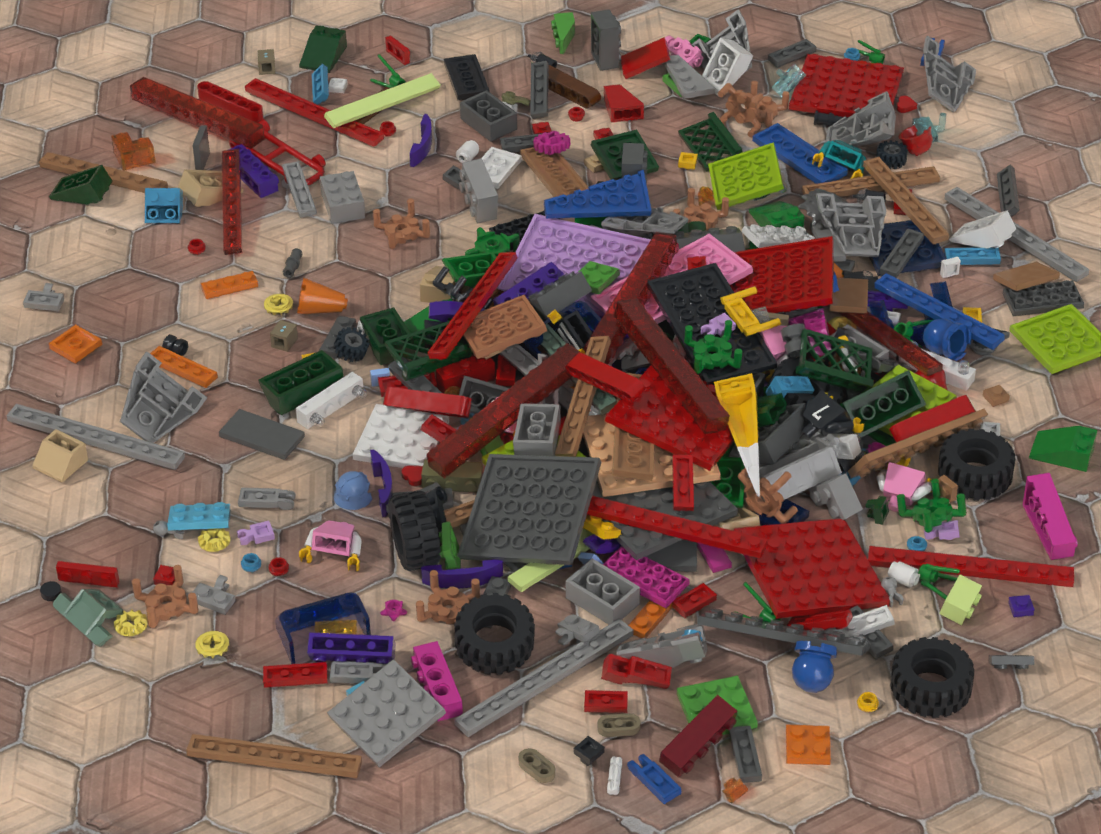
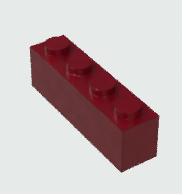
M717 694L661 751L659 762L678 778L683 773L688 774L694 767V762L698 758L702 759L707 754L711 744L716 745L721 740L722 733L726 729L731 730L737 722V710Z

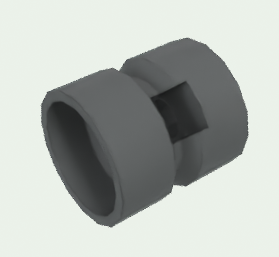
M793 324L781 329L783 342H786L784 347L787 357L800 356L801 334L805 328L804 324Z

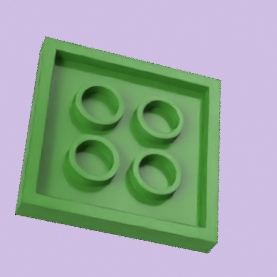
M738 676L677 688V696L688 724L718 694L737 710V722L733 727L751 725V729H754L758 726L757 719ZM726 729L722 734H729V730Z

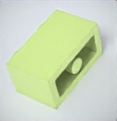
M959 575L939 614L962 625L965 618H971L975 610L972 606L978 605L982 597L979 594L982 585Z

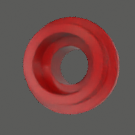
M573 107L568 111V115L572 121L578 122L585 116V111L580 107Z
M385 121L380 126V132L384 133L385 136H391L396 132V126L391 121Z
M193 239L188 245V251L195 255L201 254L206 249V245L201 239Z
M274 558L269 564V572L274 576H282L289 571V564L284 558Z

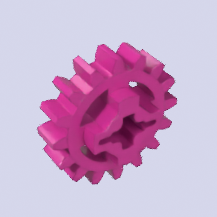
M558 131L539 134L533 140L535 151L539 150V153L545 152L548 155L561 153L571 146L569 135H565V133L559 134Z

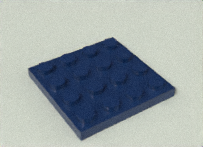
M912 220L884 224L879 256L869 257L878 276H883L879 274L880 267L906 230L911 229L921 232ZM924 235L923 241L901 273L941 268L942 260L947 258L939 243L932 244Z

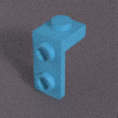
M775 376L767 388L766 394L782 393L783 397H785L786 393H813L814 388L806 376Z

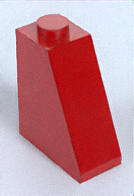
M620 84L604 86V102L611 122L644 119V104Z

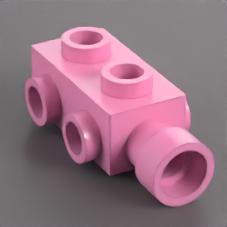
M670 35L665 37L671 55H679L693 68L699 67L702 64L703 52L697 46L693 47L687 39L682 40L679 37L675 39Z

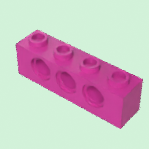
M438 641L413 647L414 656H411V663L413 668L418 670L417 678L419 683H423V688L446 711V714L438 719V721L462 715V699Z

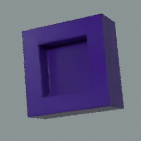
M1030 595L1009 597L1008 603L1013 617L1034 616L1035 609Z

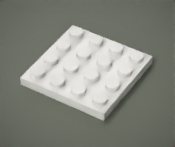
M376 404L353 452V460L371 463L370 450L374 449L384 458L388 466L398 468L423 466L424 459L433 460L440 445L439 441L420 430L422 424L432 414ZM433 414L449 424V416Z

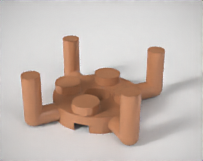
M752 81L751 94L756 96L758 82ZM783 92L782 104L778 105L772 101L771 97H763L759 102L757 120L760 123H764L767 128L772 126V121L778 115V111L788 109L789 92Z
M726 83L718 92L719 97H723L727 92L730 93L725 104L728 111L720 117V120L724 124L733 116L740 124L751 122L754 126L748 132V136L752 138L762 127L756 117L759 114V102L764 96L761 93L754 96L749 92H742L743 90L736 91L730 83Z
M688 189V207L685 208L683 214L684 217L688 218L687 223L693 221L706 223V231H709L710 228H715V225L718 224V218L728 216L729 198H722V211L716 212L707 203L696 206L694 203L695 189ZM680 209L673 210L674 213L680 215Z
M412 198L407 200V216L396 214L386 223L381 222L380 210H373L374 227L384 230L385 236L388 237L389 248L394 249L398 243H406V240L409 239L413 241L417 237H430L429 219L422 220L423 230H420L418 219L414 218L415 206L414 199Z
M744 468L738 474V478L746 486L744 489V493L746 492L747 495L745 500L748 504L746 509L751 512L754 511L759 515L762 513L767 514L766 517L774 516L781 524L787 523L798 512V509L795 506H791L783 514L780 508L784 498L777 491L792 477L791 474L786 471L772 485L766 478H760V496L758 497L748 477L746 468Z
M181 565L173 567L175 576L173 585L157 584L149 594L142 593L139 579L132 580L135 599L145 602L150 628H155L160 620L167 621L170 620V617L175 615L179 617L184 612L197 614L199 611L195 593L188 595L189 604H187L185 590L181 588L184 583Z
M436 570L430 571V587L434 594H431L428 598V611L426 612L424 610V602L421 600L416 602L417 620L423 622L432 618L438 623L443 621L448 625L455 624L456 616L461 611V607L466 603L469 604V600L474 597L480 598L479 579H472V593L465 595L457 587L441 590L438 583V572ZM451 605V606H453V607H452V608H447V607H444V606Z

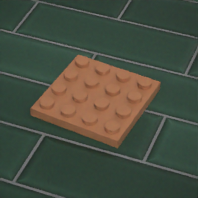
M522 295L479 312L463 337L476 358L479 359L485 358L496 351H503L514 344H521L529 338L538 337L542 333L547 332V328L526 296Z

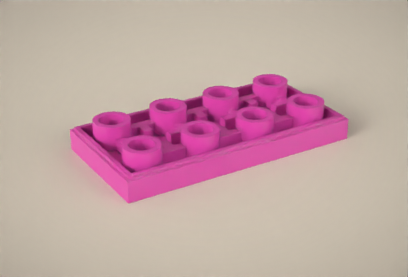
M623 546L603 564L639 586L641 596L664 608H667L690 584V579L647 557L635 560Z

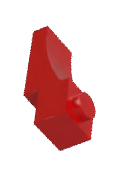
M609 654L603 662L601 679L620 685L622 683H636L667 689L670 686L672 667L635 656L627 659Z

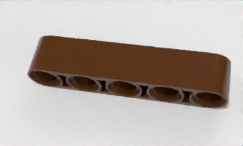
M549 65V90L586 109L601 100V94L597 89Z

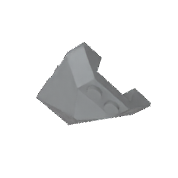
M739 9L726 18L729 26L710 41L705 43L699 38L692 44L693 47L697 46L703 52L702 56L704 58L700 66L704 69L720 38L734 40L750 52L747 24ZM752 61L750 62L746 71L752 68Z
M926 36L923 53L929 96L952 112H955L961 104L964 95L968 93L969 87L975 81L976 69L965 61L956 67L938 55L940 44Z
M886 91L868 100V105L862 109L859 107L855 109V114L849 118L845 116L828 127L826 142L841 140L856 147L878 143L894 136L896 114L888 92Z
M817 193L818 209L843 255L878 257L882 230L884 229L883 223L886 216L884 197L866 196L862 204L835 202L834 194Z
M651 207V216H623L622 219L607 217L602 221L601 226L606 230L637 237H644L646 234L649 236L650 233H653V235L659 233V237L661 235L666 237L674 234L688 222V218L674 212H670V214L665 213L661 207L657 209Z
M146 351L135 366L120 422L144 441L154 443L197 413L207 397L193 386L188 390L160 370L159 366L162 363Z
M694 624L678 628L675 632L666 634L663 632L656 637L647 639L645 637L620 644L616 652L618 656L627 659L635 656L672 668L685 661H690V663L701 662L708 650L704 625ZM685 630H697L701 632L703 640L701 642L699 632L685 636L682 635Z

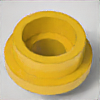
M864 692L857 699V706L864 712H873L878 708L879 701L874 693Z

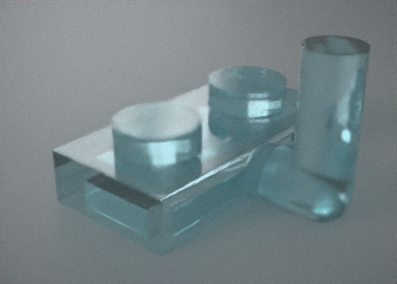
M795 63L786 72L778 69L776 73L780 79L771 88L782 97L784 91L790 93L806 74Z
M940 113L939 125L933 126L929 117L914 118L912 125L916 126L918 130L916 132L917 135L922 134L924 130H928L931 126V135L934 139L932 142H938L937 132L945 130L946 113Z

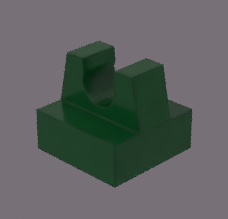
M879 496L878 499L867 501L866 508H871L867 512V517L873 518L875 524L883 525L889 513L887 497Z

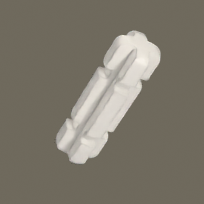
M613 756L610 760L607 793L609 795H617L619 793L622 769L621 757Z

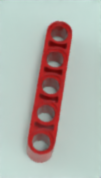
M208 81L200 82L197 85L198 97L201 103L244 122L256 124L264 119L261 104Z
M580 352L565 366L568 373L573 377L629 403H633L646 389L643 382L638 378Z
M386 387L383 405L431 414L469 418L472 398Z
M963 395L898 422L890 427L889 431L897 443L976 412L968 396Z

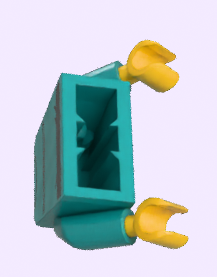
M841 140L827 141L818 154L813 156L812 164L819 162L818 167L822 166L824 157H827L854 169L855 171L850 179L863 177V162L867 159L862 155L861 149Z

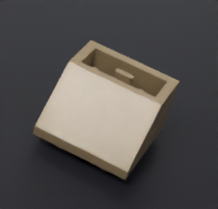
M55 429L43 439L32 465L33 469L63 483L88 461L86 444Z

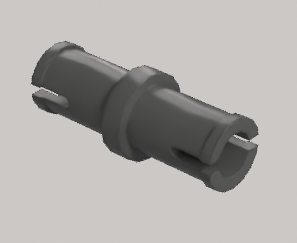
M298 248L292 250L290 257L285 262L286 266L283 269V275L287 278H292L295 270L300 265L303 253Z

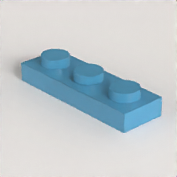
M324 64L320 65L312 73L313 103L317 105L322 101H326L329 96L328 70Z
M999 247L987 249L945 248L944 252L947 259L959 257L961 260L960 265L1000 264L1001 262Z

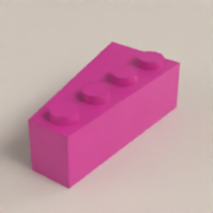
M823 308L789 319V325L804 324L805 329L829 335ZM807 336L811 346L817 344L812 337ZM824 341L823 344L827 350H832L830 342ZM819 346L814 348L818 356L825 355Z
M1050 473L1027 476L1023 507L1049 558L1055 560L1074 556L1075 547L1078 545L1077 538L1072 532Z

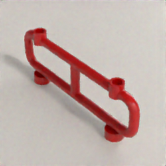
M264 119L256 124L251 122L241 123L227 133V139L231 148L242 144L255 157H258L261 162L283 175L286 183L287 180L282 166L272 161V159L285 151L317 171L315 175L305 179L308 186L320 180V176H324L325 171L323 167L326 165V162L320 154L314 156L312 160L268 133L270 126ZM244 129H251L279 148L264 156L245 144L239 136L235 137L234 135Z

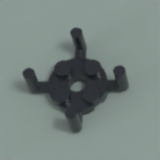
M443 266L433 280V286L441 290L445 295H450V299L453 301L464 302L473 288L470 287L466 293L460 294L461 288L467 281L462 275L455 285L450 282L447 285L443 284L442 280L450 271ZM489 298L483 308L488 309L493 303V299Z

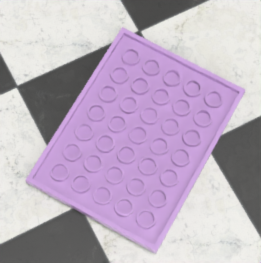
M534 214L516 250L518 259L503 278L498 289L504 292L550 262L554 263L564 274L572 271L577 273L589 261L618 268L620 275L609 285L611 286L668 256L671 244L557 218L546 219V216ZM589 292L565 307L581 312L585 308L589 309L593 315L609 318L591 303L590 296L595 293Z

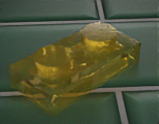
M357 620L315 622V633L357 634Z

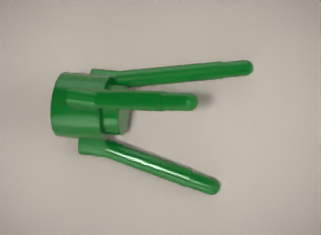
M858 40V43L873 51L868 53L859 50L860 54L868 56L871 63L883 64L885 54L881 53V50Z
M378 54V58L392 73V76L389 78L390 84L375 79H370V81L389 88L406 83L387 61Z
M933 320L908 321L907 324L898 323L894 327L896 336L903 338L905 342L922 349L921 345L910 339L914 332L912 327L927 325Z
M923 564L918 572L920 574L919 580H922L921 585L928 587L946 600L947 595L930 583H935L938 577L956 582V577L939 573V571L959 573L960 570Z
M744 582L743 585L764 608L759 617H762L763 621L770 623L771 620L781 621V618L776 619L772 609L747 582ZM743 614V617H745V618H751V617H749V616Z

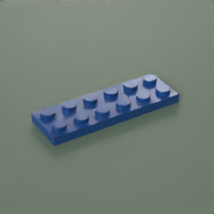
M778 123L753 135L752 141L760 147L774 142L778 159L816 184L837 181L848 175L846 167L827 157H824L821 167H818L819 162L812 164L813 156L818 154L819 150Z

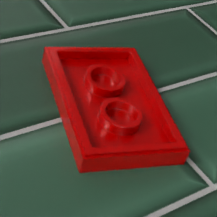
M665 37L621 56L625 79L670 60Z

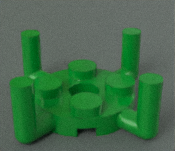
M479 227L477 229L475 248L467 250L465 255L494 252L497 257L499 253L510 252V243L512 242L513 252H516L520 244L519 234L507 236L503 233L497 235L495 232H485L483 228Z
M731 320L725 321L724 335L721 338L707 334L699 341H695L692 339L693 327L691 325L685 327L684 343L694 348L695 374H700L704 368L714 369V367L718 366L723 368L727 365L736 369L741 367V349H736L734 359L731 358L732 345L728 342L732 333Z
M936 478L931 480L932 499H919L913 509H906L904 494L897 495L899 515L901 517H913V521H919V525L924 526V530L927 533H930L933 527L942 525V521L946 519L948 522L952 517H964L967 514L965 495H957L958 509H952L949 499L940 497L939 480Z

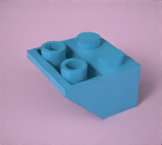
M145 188V223H180L183 211V190L180 188Z

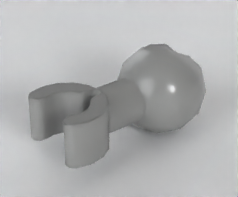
M163 520L155 522L153 526V531L156 535L163 536L169 533L174 534V537L177 539H183L185 530H168V525Z
M893 577L884 578L881 586L890 596V607L893 606V598L902 605L903 596L896 592L897 581Z

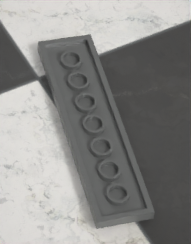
M711 608V611H705V613L698 616L697 624L793 643L797 641H811L810 646L821 647V643L836 647V651L860 656L869 651L871 641H866V637L853 635V638L845 637V633L842 632L824 633V629L821 628L806 630L800 624L787 626L783 625L784 622L779 620H771L770 623L763 621L762 617L751 616V618H745L742 613L731 612V615L724 614L723 610Z

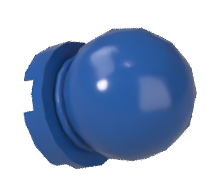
M935 319L925 327L923 333V341L929 351L937 355H944L946 358L955 361L962 359L966 355L964 351L967 344H971L972 338L971 330L965 324L953 323L948 319Z
M797 641L794 651L799 653L800 656L794 660L792 666L793 680L797 687L805 692L817 693L823 691L830 685L834 676V666L830 660L837 657V648L821 643V647L810 646L811 641Z

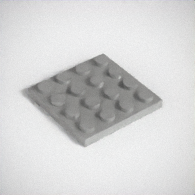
M393 659L329 710L327 714L378 767H381L445 715L446 711Z

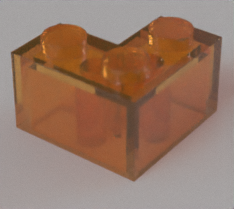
M128 132L111 136L113 153L123 171L156 163L154 146L149 137L132 141Z

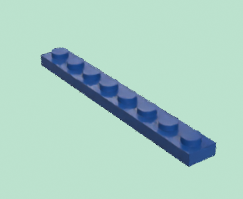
M887 273L875 282V289L933 319H948L953 323L965 324L971 330V339L992 350L1005 340L1003 333Z

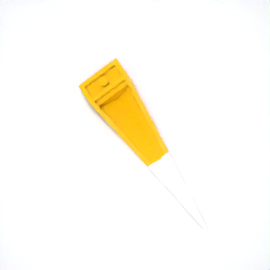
M751 373L716 381L714 385L722 413L755 493L759 497L757 393Z

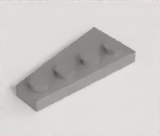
M671 55L670 60L663 63L683 99L715 94V87L679 55Z

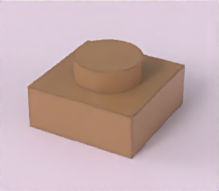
M1000 384L983 390V397L992 407L1009 402L1010 395Z
M945 475L939 477L940 496L949 499L950 503L955 501L958 485Z

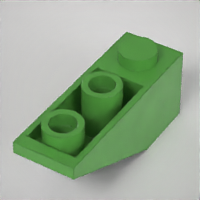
M573 12L554 14V20H551L556 48H559L560 54H564L575 35Z

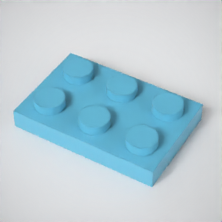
M217 502L208 505L196 503L194 505L176 504L170 506L167 523L168 530L229 528L230 504Z

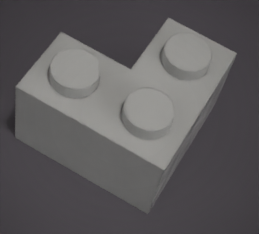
M846 473L837 475L809 488L812 501L815 502L816 506L827 504L829 514L833 519L844 520L863 510Z

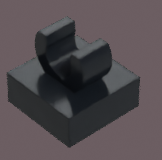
M587 736L574 747V754L586 766L591 765L605 753V747L590 736Z

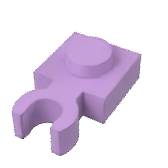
M723 313L709 320V324L703 325L701 327V334L708 332L707 334L714 336L718 334L721 337L724 335L726 320L732 321V331L736 329V323L726 313Z
M958 520L944 521L942 525L933 527L930 533L924 530L925 539L929 540L939 537V540H952L960 538Z
M269 521L250 525V530L240 529L237 531L241 545H247L250 541L258 544L275 539Z

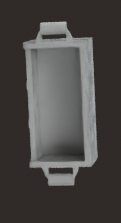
M828 434L822 438L815 437V443L780 458L773 465L767 464L760 467L759 478H766L772 485L786 471L789 472L792 477L777 491L782 494L785 500L840 475L842 472L833 445L839 443V438L833 434Z

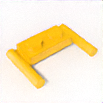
M755 286L720 298L721 303L725 305L724 309L746 337L781 325L779 318L760 324L742 298L757 294Z

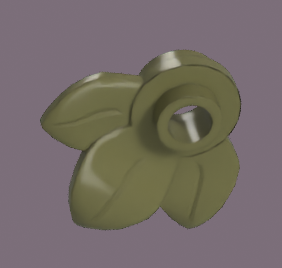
M506 91V93L501 95L502 102L510 105L522 103L529 106V103H531L530 99L515 96V93L511 91Z

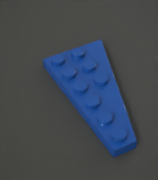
M644 170L638 171L637 174L632 176L630 174L625 175L619 180L612 179L589 186L588 189L583 191L580 189L576 190L570 195L563 194L544 200L546 219L651 216L652 212Z

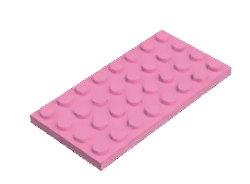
M707 234L607 287L599 295L594 294L590 296L592 304L631 337H634L666 320L647 287V281L688 270L687 258L695 256H706V265L716 263L729 285L753 273V267L711 234Z

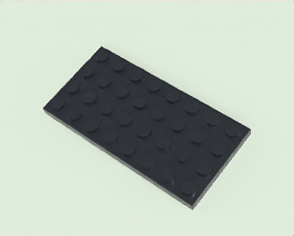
M716 263L647 281L648 289L693 366L695 359L693 355L694 348L684 343L685 327L691 325L693 327L692 339L699 341L708 333L701 334V327L703 325L709 324V320L723 313L729 316L720 298L733 294L734 291ZM736 325V329L732 331L728 342L732 345L731 358L734 359L736 349L742 350L741 367L736 369L727 365L723 368H720V366L714 367V369L704 368L699 376L707 385H714L716 381L751 373L755 375L776 369L777 361L759 333L746 337Z

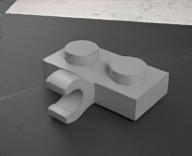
M45 283L43 291L28 290L23 305L24 308L59 311L64 301V295L55 293V290H52L53 283Z
M220 575L214 587L199 583L192 592L197 596L198 605L225 615L236 601L235 595L225 592L229 588V584L225 583L228 577Z
M574 614L567 616L558 623V629L555 631L557 635H563L558 640V643L562 645H567L574 638L585 643L601 633L598 625Z

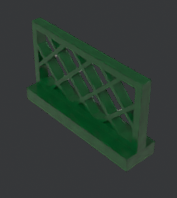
M714 112L708 114V119L678 131L679 136L690 151L698 154V161L706 172L709 171V166L706 164L707 160L715 162L724 159L725 157H722L723 154L733 156L743 153L740 145ZM705 126H708V127H709L707 130L701 129L702 127H705ZM693 133L692 136H687L685 134ZM697 134H703V135H704L703 138H701V137H696V136H697ZM709 135L716 136L715 139L708 138ZM693 142H700L699 145H692ZM704 143L711 144L710 147H706L703 145ZM715 145H723L722 148H714ZM700 151H706V152H707L706 155H704V154H699V153H700ZM712 152L719 153L718 156H711Z
M450 321L385 341L384 346L403 371L402 377L405 381L435 372L436 369L471 357L472 350L462 337L458 342L460 346L454 347L446 359L438 360L429 359V356H417L418 352L428 354L430 349L421 347V344L426 343L433 346L441 335L440 331L445 329ZM429 334L436 337L435 340L424 338V336ZM412 339L419 341V345L408 343V341ZM393 345L403 346L402 351L394 349ZM405 348L415 350V355L404 352ZM402 357L411 359L412 361L404 363Z
M805 328L802 330L799 366L796 367V375L806 376L810 379L863 393L873 387L874 380L871 379L872 348ZM807 336L812 337L817 344L811 346L807 341ZM823 342H830L834 349L828 351ZM819 346L825 355L819 357L814 350L815 347ZM840 347H847L851 354L845 356ZM836 351L842 360L836 362L831 355L832 352ZM858 351L866 353L865 361H862L859 357ZM810 352L815 361H806V353ZM853 356L859 365L853 367L847 358ZM827 357L833 366H825L822 359ZM844 362L850 371H843L839 364ZM861 367L865 372V377L860 376L855 369Z

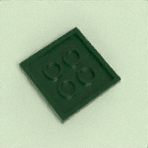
M637 129L591 141L593 151L611 180L622 179L623 143L644 144V151H648L647 174L656 172L659 169V165Z

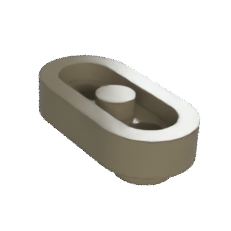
M635 714L604 715L597 722V730L604 737L633 736L641 729V720Z
M531 748L524 749L519 753V766L536 781L549 783L554 780L555 766L541 753Z

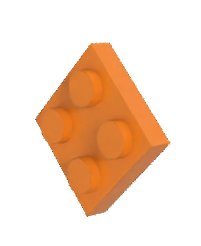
M75 324L49 343V348L76 364L100 347L102 340Z
M786 725V764L830 765V726Z

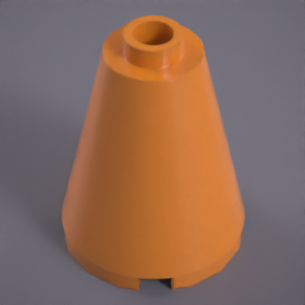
M303 278L297 314L342 312L343 309L347 308L348 299L341 292Z

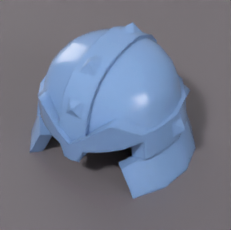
M346 472L340 476L335 484L334 501L341 508L357 510L369 505L373 500L371 493H368L370 481H368L367 475H364L363 472Z

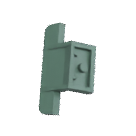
M81 589L73 600L65 593H60L53 602V607L98 647L103 646L112 637L101 626L105 618H116L117 615H122L124 611L100 589Z

